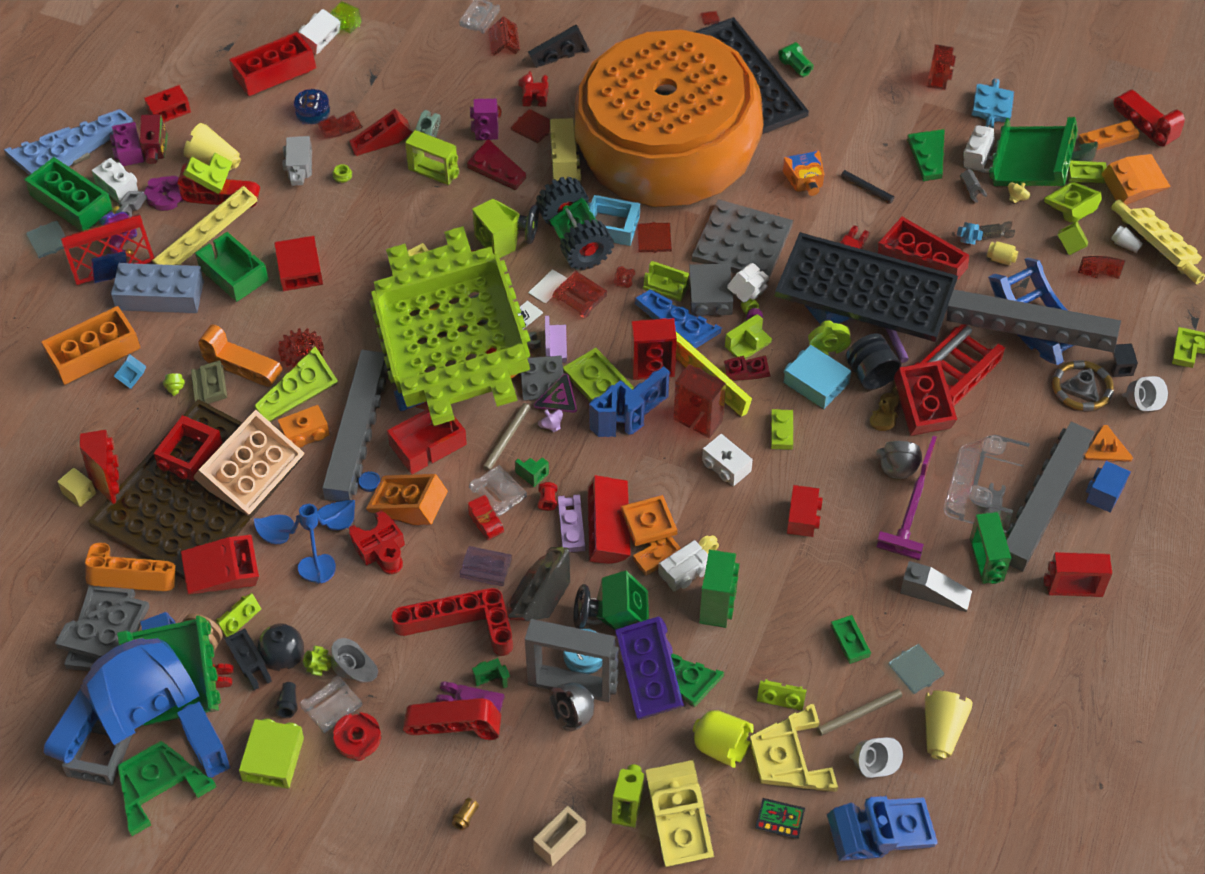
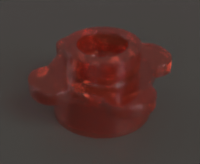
M619 266L615 272L613 282L617 286L624 285L626 288H630L632 286V278L636 272L632 268L627 269Z

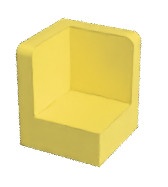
M75 468L71 469L57 481L62 494L79 507L96 494L92 481Z

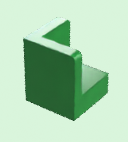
M543 457L537 462L532 458H529L524 463L517 459L515 461V473L535 487L549 475V462Z

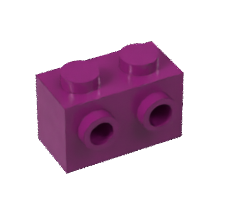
M474 99V107H470V119H474V121H471V132H475V140H498L497 99Z
M135 122L112 126L113 134L110 135L112 146H116V148H113L115 160L119 159L122 166L144 162Z

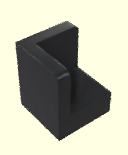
M1132 343L1116 344L1115 352H1112L1114 357L1111 369L1112 376H1134L1138 361Z

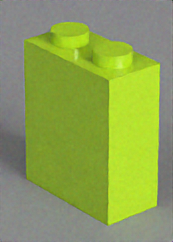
M255 719L239 769L242 781L289 789L304 739L302 728L295 723L282 724L276 723L271 719Z

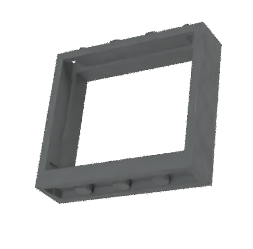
M531 619L525 636L528 685L552 690L559 685L574 682L581 684L590 691L595 700L610 702L611 694H616L618 684L617 654L619 647H615V636ZM542 646L602 659V677L542 665Z

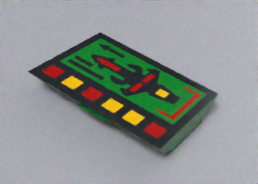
M762 798L756 829L799 839L805 808Z

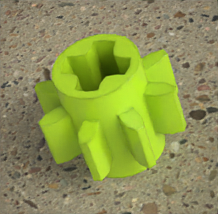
M313 646V651L308 650L303 657V665L307 668L306 671L318 676H322L323 671H328L331 668L332 656L328 654L329 650L319 646Z

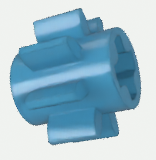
M964 222V227L958 226L956 236L961 237L960 242L975 245L976 240L982 239L983 231L978 230L979 225Z

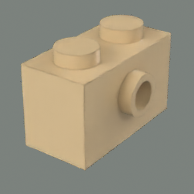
M567 806L554 820L548 822L543 830L533 839L534 852L553 867L586 834V821Z

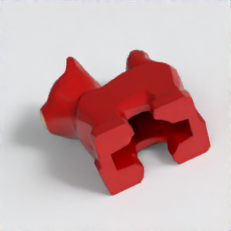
M529 71L528 74L518 80V86L523 89L522 103L524 107H530L532 100H538L539 107L547 106L549 93L547 75L541 78V82L534 83L532 73Z

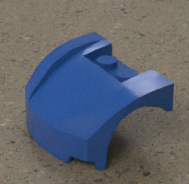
M139 638L113 648L91 666V670L84 678L83 684H81L82 693L91 704L109 740L114 745L136 733L134 731L135 728L175 705L179 708L199 696L192 680L175 652L165 641L158 638Z

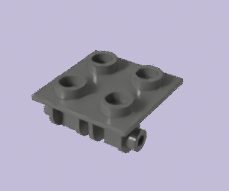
M562 355L527 358L530 370L521 373L523 400L539 399L563 375Z

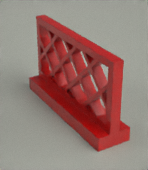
M140 214L60 238L76 285L117 273L118 268L112 269L113 265L118 267L115 261L120 252L131 257L128 262L130 264H147L154 259ZM140 227L142 237L139 243L128 238L131 230ZM128 231L127 234H126V236L120 234V233H123V232ZM116 234L124 238L119 249L108 244L110 238ZM108 237L107 240H106V242L100 240V239H103V238ZM126 240L137 244L132 255L121 250ZM93 241H99L104 244L99 255L88 250ZM88 243L86 248L80 246ZM106 246L117 250L113 261L102 257ZM141 246L147 249L150 258L140 260L134 256ZM79 247L85 251L78 261L71 257L69 249ZM87 252L98 257L93 268L82 263ZM100 258L111 263L108 271L100 272L95 269ZM133 259L138 261L135 263H131ZM73 261L78 263L76 268L74 266ZM80 264L91 269L88 277L79 280L77 270ZM93 271L99 273V274H96V275L91 276L92 273H93Z

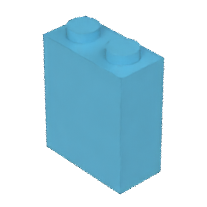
M812 345L806 350H802L798 354L797 359L793 363H789L784 369V383L823 409L849 384L851 370Z

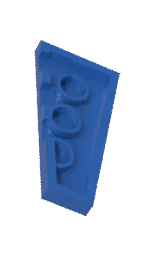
M651 289L635 298V304L652 319L674 318L676 332L695 349L721 333L722 327L706 323L707 319L701 316L698 318L689 313L688 309L683 306L677 307L673 305V301Z

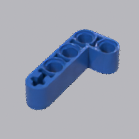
M81 688L44 746L45 755L64 763L72 761L98 720L97 714L82 693Z

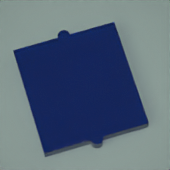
M125 251L91 259L94 283L113 280L116 277L119 263H127Z

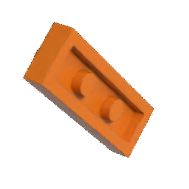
M1131 120L1079 134L1078 141L1084 150L1089 153L1138 139L1140 133Z

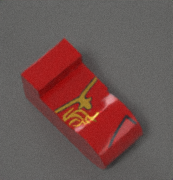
M486 495L468 502L469 516L486 540L504 533L503 525L496 516Z

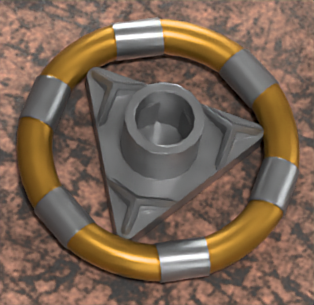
M1084 360L1067 362L1061 365L1052 377V387L1055 395L1062 403L1076 410L1093 411L1100 409L1110 402L1114 394V383L1111 376L1104 368L1093 362ZM1080 368L1087 369L1078 372V375L1060 384V380L1066 371ZM1093 371L1106 384V391L1100 400ZM1064 392H1067L1089 402L1080 403L1070 399Z

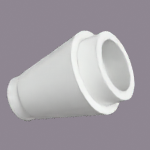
M1122 226L1117 229L1111 238L1115 241L1114 244L1135 253L1143 244L1127 227L1123 228Z

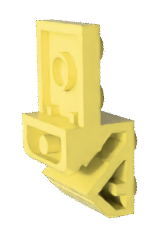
M693 760L645 770L665 867L714 857Z

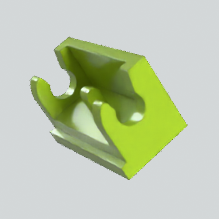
M651 261L649 272L645 273L643 290L648 291L651 289L664 297L681 302L688 289L689 273Z

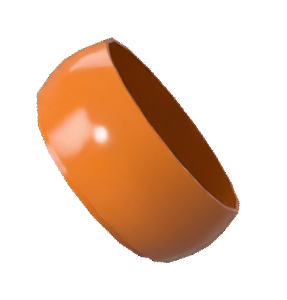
M682 29L645 32L614 44L591 63L578 87L575 98V139L579 150L598 182L622 199L653 207L690 205L723 192L745 173L762 136L763 114L760 89L754 75L740 54L713 36ZM662 85H672L676 88V91L670 95H659L655 92Z

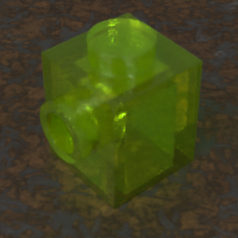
M341 1L331 11V15L340 21V30L352 33L361 24L359 8Z

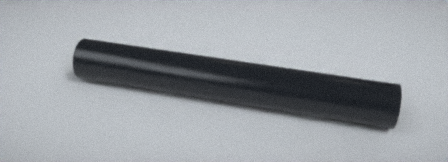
M846 170L841 174V177L889 203H892L895 196Z

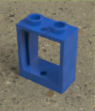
M200 702L187 705L177 712L185 735L208 778H212L230 769L224 747Z

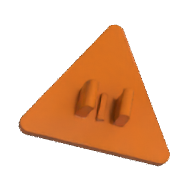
M1103 425L1084 456L1086 460L1131 462L1133 459L1132 455L1108 425Z

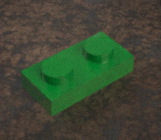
M853 615L831 621L830 627L849 664L871 656V651Z

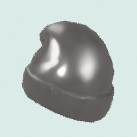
M908 441L887 442L884 448H880L876 452V456L881 460V468L884 473L896 479H905L912 476L919 469L922 462L920 447Z

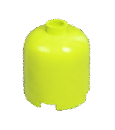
M718 710L707 712L701 719L698 718L693 726V732H695L694 741L697 749L733 768L736 767L735 762H741L746 755L751 743L747 741L749 732L753 733L754 731L753 724Z

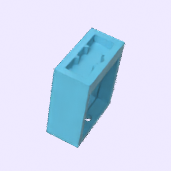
M594 195L592 202H589L588 206L595 218L597 213L627 218L624 229L610 226L605 227L614 243L631 246L640 218V203Z

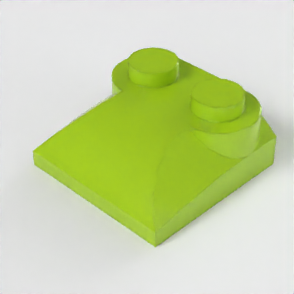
M1075 182L1067 184L1044 198V202L1063 212V218L1071 223L1078 222L1083 217L1093 213L1098 209V205L1102 200L1101 192Z

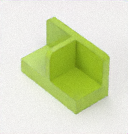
M757 314L726 334L725 347L735 357L744 356L747 359L772 342V338L762 330L763 318Z

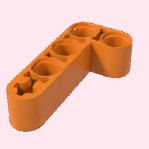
M211 324L198 340L201 355L206 362L213 363L220 360L224 370L263 386L271 387L283 370L277 361L228 342L225 332L217 325Z
M102 542L94 543L89 548L85 560L86 583L89 585L153 591H169L175 587V565L172 562L110 557V546Z

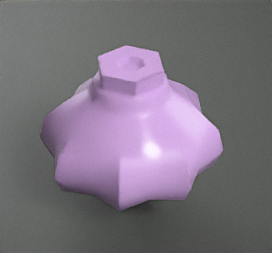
M548 409L545 410L546 416L538 421L540 428L550 429L553 433L561 429L562 411L557 410L549 413Z

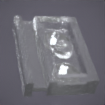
M474 0L459 20L460 26L474 31L480 30L484 34L499 13L500 5H492V2L486 0Z

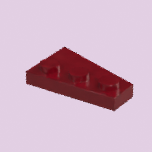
M489 139L467 162L468 169L515 191L526 180V172Z

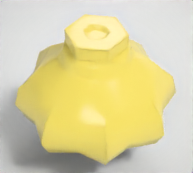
M1013 182L1009 183V200L1016 204L1019 201L1030 198V192L1024 188L1025 183L1022 182L1021 185Z

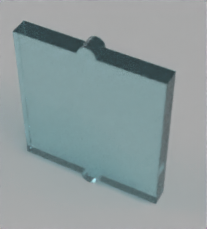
M57 221L44 226L40 225L39 228L26 233L39 258L52 253L56 254L57 251L64 249L60 238L65 237V234Z
M920 644L906 652L902 651L900 656L888 664L913 694L927 686L931 687L934 681L944 676V672Z

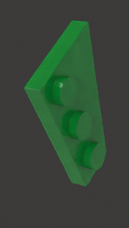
M945 129L912 133L907 136L908 144L923 181L942 179Z
M671 654L681 697L695 708L724 677V672L705 668L704 664L698 662L694 664L683 660L679 655Z

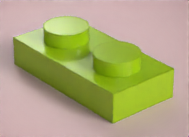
M1070 161L1067 173L1068 182L1106 183L1101 175L1107 167L1106 162Z
M772 409L771 449L793 450V410Z

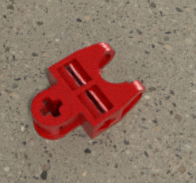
M380 510L375 513L378 524L372 530H362L355 525L348 527L354 548L366 566L376 561L386 574H396L402 569L403 561L400 548L405 546L404 536L393 519L385 512Z

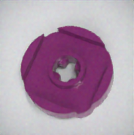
M177 176L151 178L148 181V186L145 189L146 201L148 205L151 204L156 210H172L178 207L177 203L181 200L182 202L184 201L178 187Z

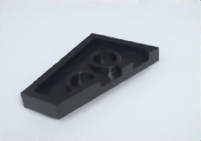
M575 24L528 51V54L537 68L557 62L561 57L568 56V58L575 56V53L581 51L587 53L590 50L579 27Z

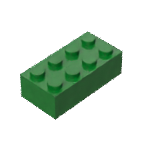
M55 157L24 179L31 197L81 231L88 230L113 209L107 192Z

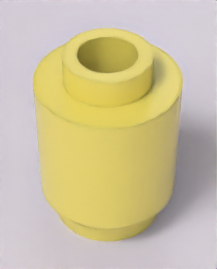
M998 241L996 243L991 242L987 257L991 258V261L1010 266L1012 262H1016L1019 251H1016V246Z

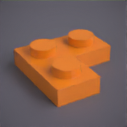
M672 536L647 543L649 547L633 555V561L643 574L647 576L658 570L660 562L681 548Z

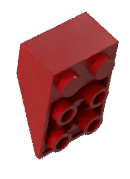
M106 429L81 433L80 450L88 478L114 504L116 503V494H119L117 482L119 480L117 469L119 461L117 454L114 455L112 451L114 450L113 438L108 437Z
M252 534L228 537L181 551L187 594L252 587L257 584L259 574Z

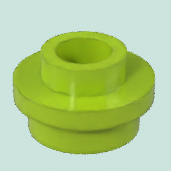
M345 164L337 165L332 173L333 179L341 183L347 182L352 178V171Z

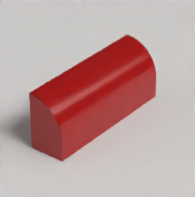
M594 475L588 485L589 561L612 564L622 562L630 557V533L621 513V506L629 504L627 480Z

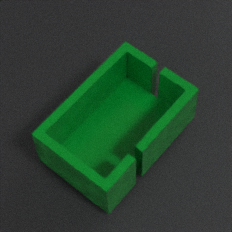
M225 232L213 240L217 258H215L213 247L210 243L195 252L201 271L236 302L269 280L266 265L255 255H252L229 232Z
M709 549L702 585L699 624L726 628L728 619L732 620L740 563H736V553Z

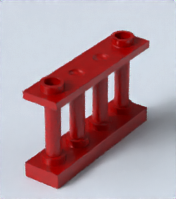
M961 324L960 326H955L950 335L923 361L917 362L915 365L927 363L968 325ZM967 336L962 342L983 355L984 357L981 361L973 360L957 348H954L949 354L970 367L971 370L968 373H961L944 360L940 361L942 369L958 380L954 386L947 384L953 406L964 398L1002 361L1005 347L998 343L993 349H987L970 336Z

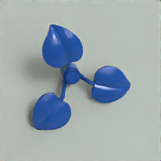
M355 500L331 503L323 506L318 511L315 505L304 504L299 508V515H296L295 523L289 516L280 514L265 518H254L255 529L258 535L267 543L282 544L288 541L289 534L295 533L300 523L305 530H309L313 557H306L298 564L299 575L309 582L325 583L333 577L336 564L329 554L317 556L313 529L317 526L318 521L321 525L326 524L331 530L348 528L354 521Z

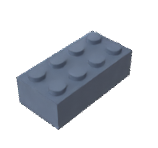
M119 263L111 295L115 307L119 306L122 311L198 313L204 279L200 266Z

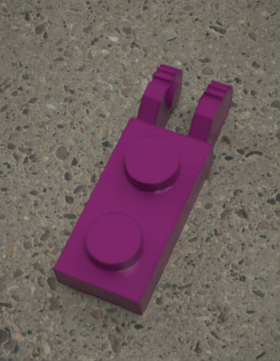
M442 681L439 688L446 693L456 694L455 699L450 695L438 694L435 701L484 698L493 702L499 712H501L505 696L502 693L464 685L458 686L452 682Z

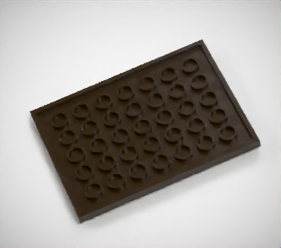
M199 399L184 414L188 418L219 430L222 445L243 424V422ZM167 433L119 486V494H116V503L112 504L107 499L89 519L88 523L90 527L149 560L172 562L175 565V575L185 580L181 551L237 536L301 461L302 457L249 515H246L209 492L197 480L182 479L175 473L163 471L157 466L153 453L168 435ZM184 435L170 455L189 463L204 443Z

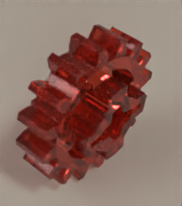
M298 328L296 333L291 330L290 336L283 335L284 341H279L280 347H278L281 361H285L287 367L292 364L294 368L310 353L313 345L316 346L323 357L324 345L321 336H317L316 331L310 333L308 328L304 332H301V329Z

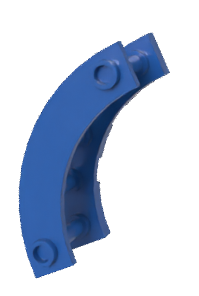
M1024 259L1027 268L1008 278L999 274H993L988 277L994 296L997 298L1028 303L1040 297L1046 307L1067 310L1050 287L1040 260ZM1030 276L1036 290L1015 299L1010 285ZM1018 335L1031 350L1035 348L1041 353V358L1055 365L1063 363L1062 352L1074 346Z

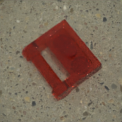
M575 271L556 288L552 297L557 301H563L578 311L580 316L587 318L591 311L607 297V290ZM569 291L586 303L582 305L565 293Z

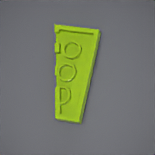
M315 346L254 408L269 422H272L338 383V380Z

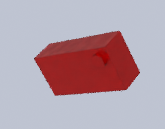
M297 32L229 59L233 77L248 96L316 69L313 50Z

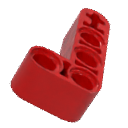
M1132 89L1114 98L1113 104L1115 109L1126 119L1131 120L1139 130L1160 147H1164L1180 137L1185 123V118L1181 111L1175 109L1163 115Z
M188 163L182 165L178 178V187L182 199L186 202L221 205L243 186L255 195L258 200L260 186L253 181L226 179L221 192L217 194L184 176L183 173Z
M484 698L412 704L406 707L403 731L410 735H427L474 730L484 740H496L499 738L501 713L493 702Z

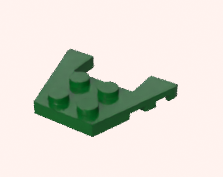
M159 741L118 765L128 820V830L131 836L152 825L141 805L183 780L188 782L197 798L217 787L213 779L201 773L200 769L184 760V757L163 741Z

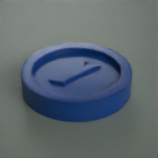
M372 471L363 473L359 477L360 488L366 492L375 491L381 481L380 476Z

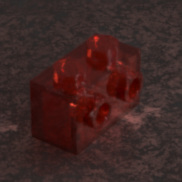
M935 44L927 87L946 90L947 81L952 80L954 70L950 69V66L954 67L956 55H953L954 47Z

